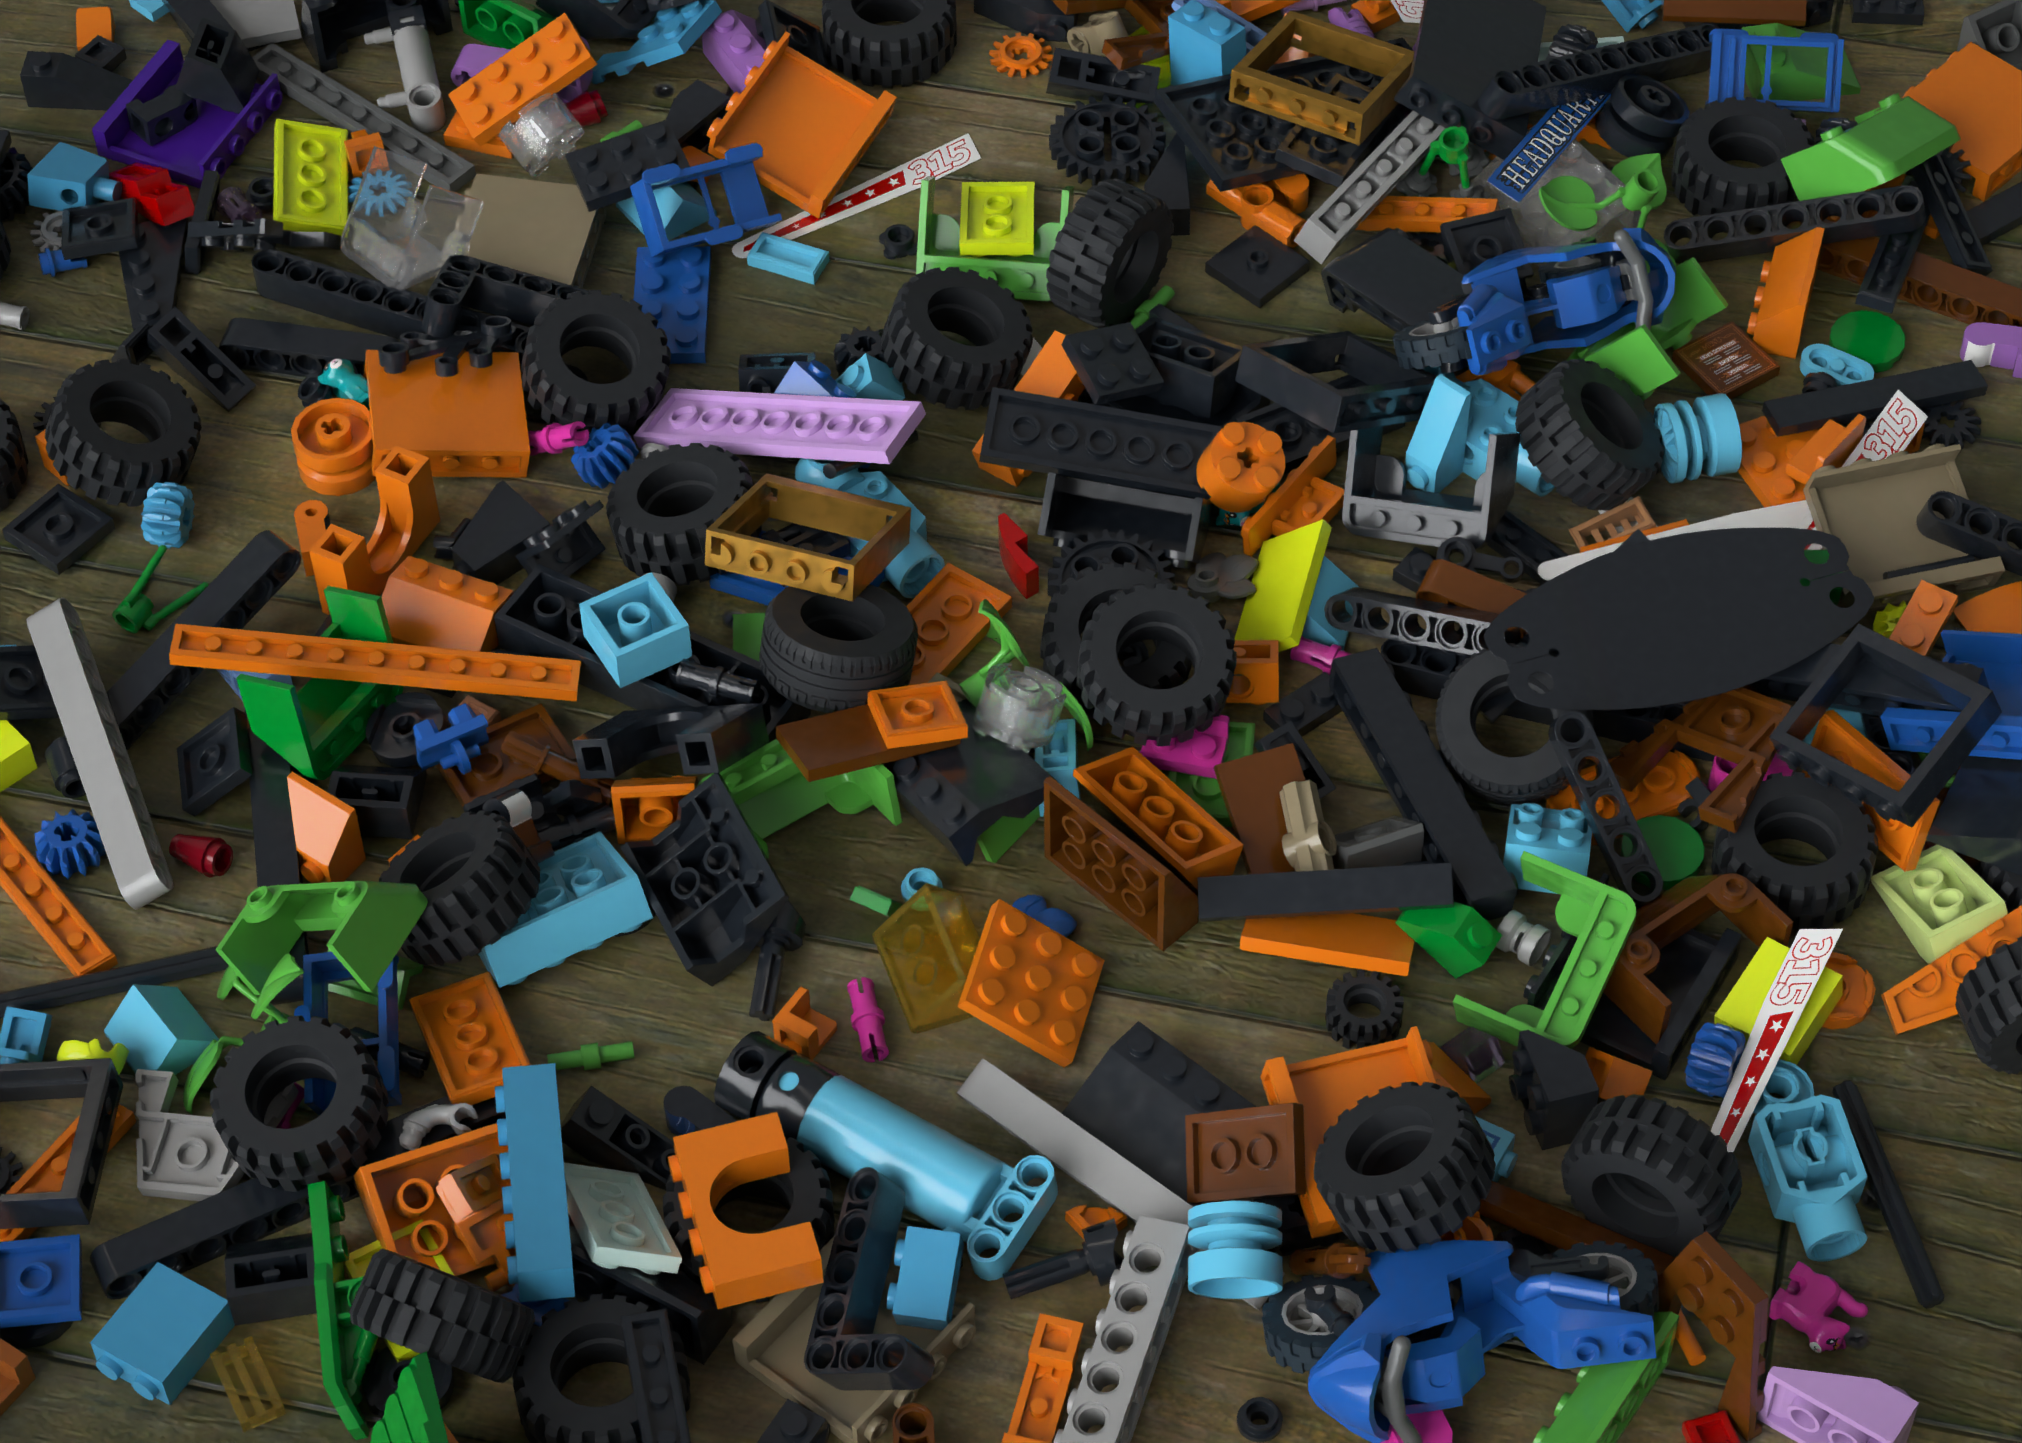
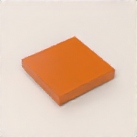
M946 680L871 690L868 692L867 704L887 749L968 738V725Z

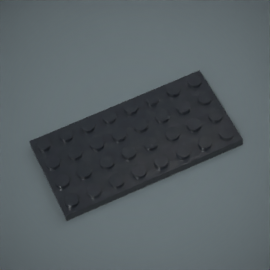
M1404 38L1385 41L1413 51ZM1318 55L1275 64L1265 72L1321 92L1336 73L1372 89L1384 78ZM1231 74L1155 90L1154 103L1220 192L1304 173L1275 160L1277 148L1296 124L1230 102ZM1401 104L1398 114L1395 116V118L1392 120L1389 126L1385 129V131L1382 133V135L1379 137V139L1376 141L1373 147L1369 150V152L1366 154L1363 160H1365L1413 110Z

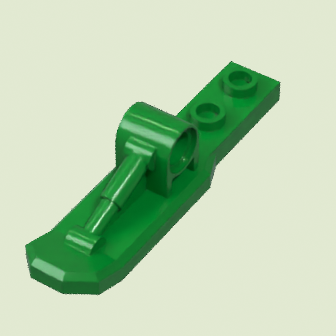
M321 1181L308 1184L315 1262L314 1287L323 1385L347 1430L355 1440L368 1438L370 1433L369 1425L358 1405L363 1399L360 1386L367 1364L371 1362L378 1336L351 1323L349 1310L363 1277L345 1280L343 1262L349 1260V1250L345 1236L340 1234L339 1222L345 1221V1208L341 1196L334 1195L327 1183Z

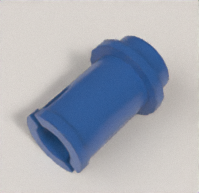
M45 248V252L38 253L43 275L50 274L51 277H55L56 272L88 267L85 257L64 260L61 249L50 251L49 248Z

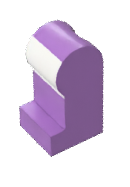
M1985 322L1972 323L1965 329L1960 349V358L1963 361L1972 360L1976 367L1990 365L1992 367L2012 369V377L2022 378V327Z

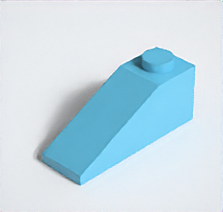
M1442 374L1435 378L1406 451L1405 459L1406 480L1417 489L1433 493H1440L1463 472L1471 398L1469 391Z
M1075 718L1035 722V761L1056 779L1059 784L1081 800L1080 783L1073 776L1074 769L1079 767ZM1044 801L1039 805L1040 817H1044Z

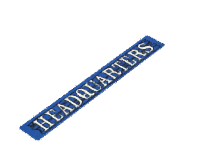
M1611 94L1551 107L1487 181L1516 202H1520L1607 102Z

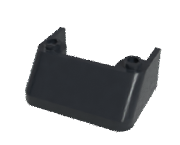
M537 0L536 2L538 7L554 17H559L566 13L580 36L586 40L637 37L639 32L654 20L659 11L650 12L646 0H620L612 10H609L597 0Z
M1383 426L1350 431L1342 520L1349 532L1358 536L1439 547L1445 540L1451 537H1462L1469 540L1474 545L1475 550L1481 549L1489 543L1514 495L1521 433L1489 434L1486 471L1477 479L1474 498L1405 489L1407 472L1402 461L1394 456L1380 454Z
M1048 472L1037 534L1054 538L1053 546H1067L1073 549V538L1076 537L1085 543L1090 531L1097 539L1102 538L1104 529L1108 530L1110 537H1116L1119 530H1123L1124 539L1128 540L1137 533L1139 534V544L1142 545L1149 540L1153 541L1152 552L1163 550V557L1171 561L1172 567L1190 569L1191 562H1200L1212 520L1214 504L1211 501L1198 497L1191 499L1068 478L1057 473Z

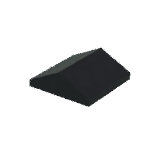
M1511 208L1442 223L1440 226L1446 263L1463 275H1466L1488 259L1511 250L1525 248ZM1530 263L1517 267L1519 277H1525V279L1533 277L1534 272Z

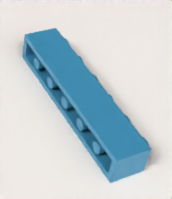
M555 1063L502 1068L503 1086H495L496 1112H505L506 1119H497L499 1146L508 1145V1152L499 1153L501 1180L510 1179L511 1186L502 1187L504 1214L513 1213V1221L504 1222L506 1249L516 1248V1256L507 1257L509 1284H518L520 1302L575 1297Z

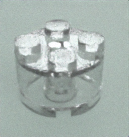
M547 93L522 108L518 112L521 117L515 125L509 120L500 131L499 138L524 170L535 178L549 167L548 162L556 157L562 161L566 159L565 154L575 151L577 147L574 142L580 139L585 131L558 95L554 93L552 96L550 93Z
M1011 663L994 665L988 670L975 711L974 730L980 734L990 735L1005 742L1012 749L1023 750L1026 753H1029L1030 748L1048 745L1053 739L1066 700V693L1061 694L1062 684L1053 676L1033 667L1025 666L1024 671L1019 672L1011 670Z

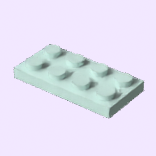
M564 1163L568 1213L592 1262L608 1269H616L619 1266L637 1268L644 1273L657 1275L661 1272L678 1273L682 1256L639 1173Z

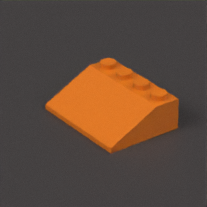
M497 1123L362 1166L356 1171L353 1177L368 1221L376 1239L380 1242L381 1249H386L402 1256H408L436 1269L439 1268L433 1256L442 1253L456 1277L496 1264L491 1257L476 1266L454 1228L457 1224L438 1195L436 1187L439 1185L437 1181L448 1174L493 1153L496 1154L500 1161L499 1153L508 1152V1145L499 1146ZM421 1219L423 1220V1222L415 1227L411 1234L393 1240L391 1233ZM421 1228L429 1230L438 1249L429 1251L418 1232ZM516 1248L507 1249L511 1256H516Z

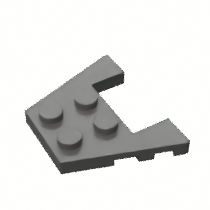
M137 1069L135 1074L136 1085L139 1090V1101L136 1102V1116L139 1119V1138L136 1139L137 1188L141 1194L150 1197L202 1201L236 1186L245 1173L239 1164L234 1161L214 1126L212 1117L168 1113L179 1081L173 1072ZM294 1083L281 1090L271 1101L265 1114V1125L276 1128L299 1092Z

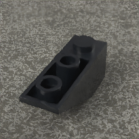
M590 1086L573 1104L561 1123L562 1142L589 1161L612 1170L639 1173L643 1182L666 1191V1183L671 1174L668 1156L675 1155L673 1141L593 1086Z

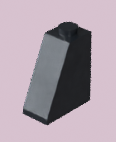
M502 480L496 484L452 547L454 560L452 570L498 585L523 569V566L516 558V555L526 548L523 541L538 530L545 529L550 525V522Z

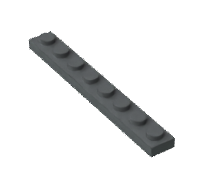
M274 43L269 44L252 57L260 70L258 78L266 82L272 73L277 74L281 92L338 127L348 129L350 134L365 129L368 135L379 132L387 157L446 193L452 195L475 177L474 164Z

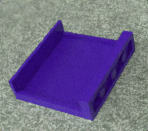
M167 40L95 124L92 132L99 156L127 165L137 162L168 169L172 180L201 188L205 170L217 171L220 174V179L225 175L227 168L237 156L243 153L245 146L253 136L261 131L266 120L274 111L279 109L283 101V94L280 90L278 75L272 73L263 85L255 83L248 104L239 114L225 111L217 105L196 99L197 120L185 127L184 130L153 146H149L130 130L126 104L136 99L145 103L162 95L168 87L177 84L185 60H183L180 43Z

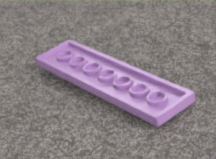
M671 388L633 437L639 448L648 443L664 445L668 449L669 446L676 444L684 447L689 446L690 443H701L704 447H708L710 444L718 446L724 452L728 450L732 454L890 464L924 418L926 412L922 403L918 401Z

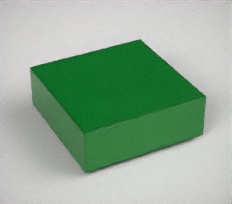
M855 886L850 898L851 901L895 920H899L904 909L901 903L862 886Z

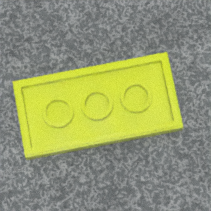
M276 119L274 126L273 220L283 222V230L327 232L341 235V238L346 239L348 233V158L344 141L348 140V129Z
M1324 519L1263 541L1258 557L1259 566L1254 571L1251 581L1256 587V592L1248 595L1246 598L1235 640H1278L1279 652L1299 645L1332 529Z

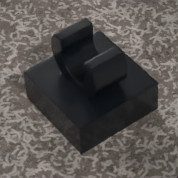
M1696 777L1685 786L1694 799L1684 800L1679 804L1677 810L1684 818L1688 817L1692 812L1698 811L1696 819L1692 820L1689 824L1699 833L1704 831L1709 823L1700 820L1698 807L1712 791Z

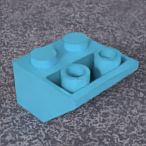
M1535 803L1511 804L1503 865L1508 872L1510 871L1514 874L1518 883V889L1557 894L1523 880L1520 860L1523 851L1587 877L1592 831L1583 811L1574 808L1563 810L1548 809Z

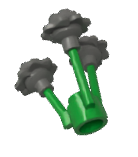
M1464 126L1448 127L1441 132L1439 141L1431 142L1430 151L1423 164L1417 166V168L1414 167L1396 186V189L1405 196L1411 197L1435 195L1437 193V187L1435 186L1437 178L1429 173V168L1435 157L1439 155L1441 159L1449 164L1450 175L1453 177L1459 175L1461 179L1459 190L1453 189L1449 192L1450 198L1490 199V193L1484 192L1482 185L1473 186V183L1469 180L1471 177L1483 175V167L1489 164V158L1484 153L1485 149L1469 141Z

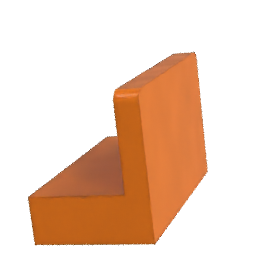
M1858 414L1846 428L1829 419L1789 460L1785 474L1806 485L1812 473L1821 467L1833 465L1835 468H1841L1862 440L1866 417Z

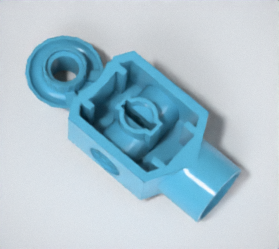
M1427 366L1423 370L1435 376L1442 374L1471 393L1463 472L1477 481L1480 475L1486 471L1489 434L1519 433L1516 431L1515 425L1517 418L1515 415L1519 401L1484 379L1463 383L1456 378L1454 372L1442 373L1440 366L1432 368ZM1519 443L1515 483H1519L1540 497L1547 495L1555 486L1550 482L1547 483L1540 476L1542 473L1536 466L1533 467L1528 459L1529 454L1527 450L1523 449Z
M800 458L795 467V479L797 481L911 507L909 544L884 569L885 579L882 582L889 581L905 598H915L945 566L944 559L927 542L926 517L881 471L860 473L858 468H855L833 479H828L823 473V467L835 460ZM843 535L850 542L851 554L848 556L854 557L869 542Z
M1779 1059L1753 1111L1755 1117L1748 1143L1774 1218L1796 1224L1804 1250L1810 1260L1823 1262L1840 1259L1856 1252L1867 1241V1235L1856 1204L1860 1201L1868 1176L1840 1100L1822 1094L1814 1096L1813 1083L1807 1073L1796 1064ZM1769 1093H1777L1784 1098L1778 1099L1772 1097Z

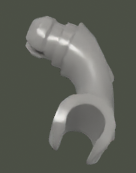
M467 1103L434 1104L410 1114L402 1121L404 1123V1130L399 1137L400 1145L408 1150L419 1148L421 1140L426 1136V1133H430L431 1129L439 1124L451 1125L457 1135L470 1132L472 1130L469 1127L459 1124V1122L466 1117L478 1119V1114Z

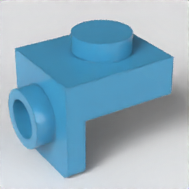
M1601 0L1626 33L1637 26H1640L1643 30L1651 25L1659 17L1656 11L1662 6V0H1655L1651 3L1649 0Z
M7 1006L0 1033V1064L42 1062L53 1016L47 1013Z

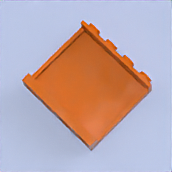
M786 31L778 42L773 40L769 44L763 55L765 61L760 68L754 66L750 70L744 82L746 87L741 94L736 91L732 95L725 109L728 112L723 119L717 117L711 124L707 132V136L710 138L707 153L720 160L725 158V153L729 149L752 143L760 144L763 148V157L753 162L759 184L819 219L892 116L897 97L884 90L877 99L789 47L790 33Z
M1970 42L1959 52L1954 51L1938 69H1932L1916 87L1911 86L1905 92L1902 98L1909 96L1956 126L1961 140L1953 145L1950 153L1954 154L1962 149L1965 153L1959 158V161L1970 160L1971 166L1965 167L1962 170L1976 178L1972 192L1973 196L1984 202L2022 170L2021 70Z
M366 350L363 377L367 379L373 441L372 476H375L376 468L395 445L428 457L432 477L527 478L530 444L518 352H492L493 364L491 366L475 368L470 365L469 351H465L458 360L459 373L451 377H440L436 375L435 359L444 353L410 361L406 371L390 374L386 373L384 367L379 364L378 350Z
M1417 1026L1411 1027L1407 1037L1306 1061L1286 1065L1284 1056L1266 1060L1260 1077L1269 1105L1303 1104L1306 1194L1298 1195L1312 1239L1343 1232L1317 1189L1313 1171L1319 1144H1324V1134L1330 1126H1335L1338 1123V1116L1346 1109L1350 1111L1356 1107L1358 1100L1367 1095L1369 1098L1379 1094V1089L1388 1086L1398 1088L1405 1082H1415L1419 1086L1423 1082H1430L1441 1087L1443 1086L1440 1079L1435 1080L1430 1066L1433 1063L1431 1047L1426 1039H1421Z

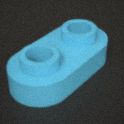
M1812 344L1802 351L1799 367L1805 377L1808 373L1825 372L1836 380L1838 386L1872 380L1874 378V370L1868 362L1829 345Z

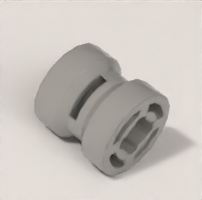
M1511 910L1497 929L1503 936L1495 947L1503 952L1512 951L1517 954L1519 961L1530 967L1536 964L1549 944L1552 932L1541 924L1533 925L1527 922L1525 915L1516 910Z

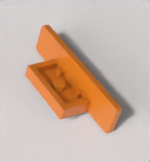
M1328 435L1318 446H1314L1297 469L1290 471L1286 481L1277 491L1268 495L1264 505L1253 516H1249L1245 520L1241 528L1244 554L1252 557L1262 546L1263 541H1266L1271 535L1279 536L1322 519L1329 523L1343 507L1345 489L1323 480L1337 463L1336 438Z

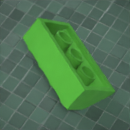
M1654 1312L1656 1358L1581 1367L1576 1378V1382L1579 1385L1573 1394L1566 1391L1562 1395L1554 1411V1416L1557 1418L1550 1428L1545 1425L1541 1427L1533 1443H1617L1669 1364L1679 1315L1673 1312Z

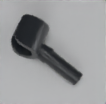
M464 518L450 536L435 535L433 546L437 547L434 558L453 559L452 547L471 520L469 518Z

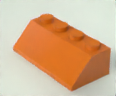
M1133 746L1074 769V778L1098 802L1197 891L1198 877L1233 875L1244 844Z

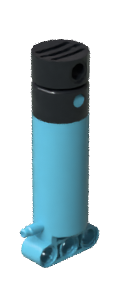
M760 1031L751 1032L741 1039L725 1061L717 1079L714 1092L715 1104L730 1115L744 1120L777 1112L786 1141L789 1137H792L803 1143L804 1152L807 1150L812 1151L819 1158L822 1165L848 1179H851L861 1168L870 1167L898 1184L905 1192L903 1209L938 1227L942 1231L961 1233L963 1242L967 1243V1251L972 1269L981 1279L987 1281L997 1280L1003 1277L1002 1274L1009 1271L1058 1195L1054 1167L1046 1157L1029 1155L1023 1158L1014 1168L807 1056L797 1054L794 1049ZM1034 1178H1043L1046 1180L1042 1185L1038 1187H1031L1027 1185V1183ZM1011 1213L1023 1215L1015 1222L1003 1221ZM994 1248L999 1250L991 1258L979 1256L986 1249Z

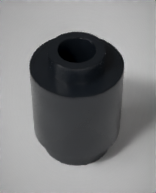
M66 736L57 738L48 746L44 754L55 787L67 798L82 797L86 793Z

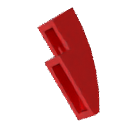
M136 162L109 173V179L122 183L121 197L123 199L135 198L138 213L154 223L167 226L194 214L195 207L188 186L172 183L168 169Z

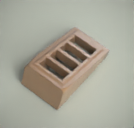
M1637 496L1612 510H1608L1569 529V534L1580 551L1581 547L1589 545L1585 539L1586 536L1592 535L1596 543L1605 541L1600 533L1607 530L1611 537L1609 539L1632 534L1637 529L1643 531L1654 528L1656 524L1641 498ZM1634 521L1638 523L1633 527H1631L1630 523ZM1622 526L1624 531L1618 534L1615 527Z

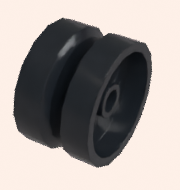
M1625 74L1619 78L1611 92L1610 101L1604 104L1598 114L1595 127L1599 136L1620 154L1630 158L1637 155L1659 153L1662 161L1673 146L1674 137L1679 134V128L1689 118L1690 111L1685 101L1664 83L1640 74Z

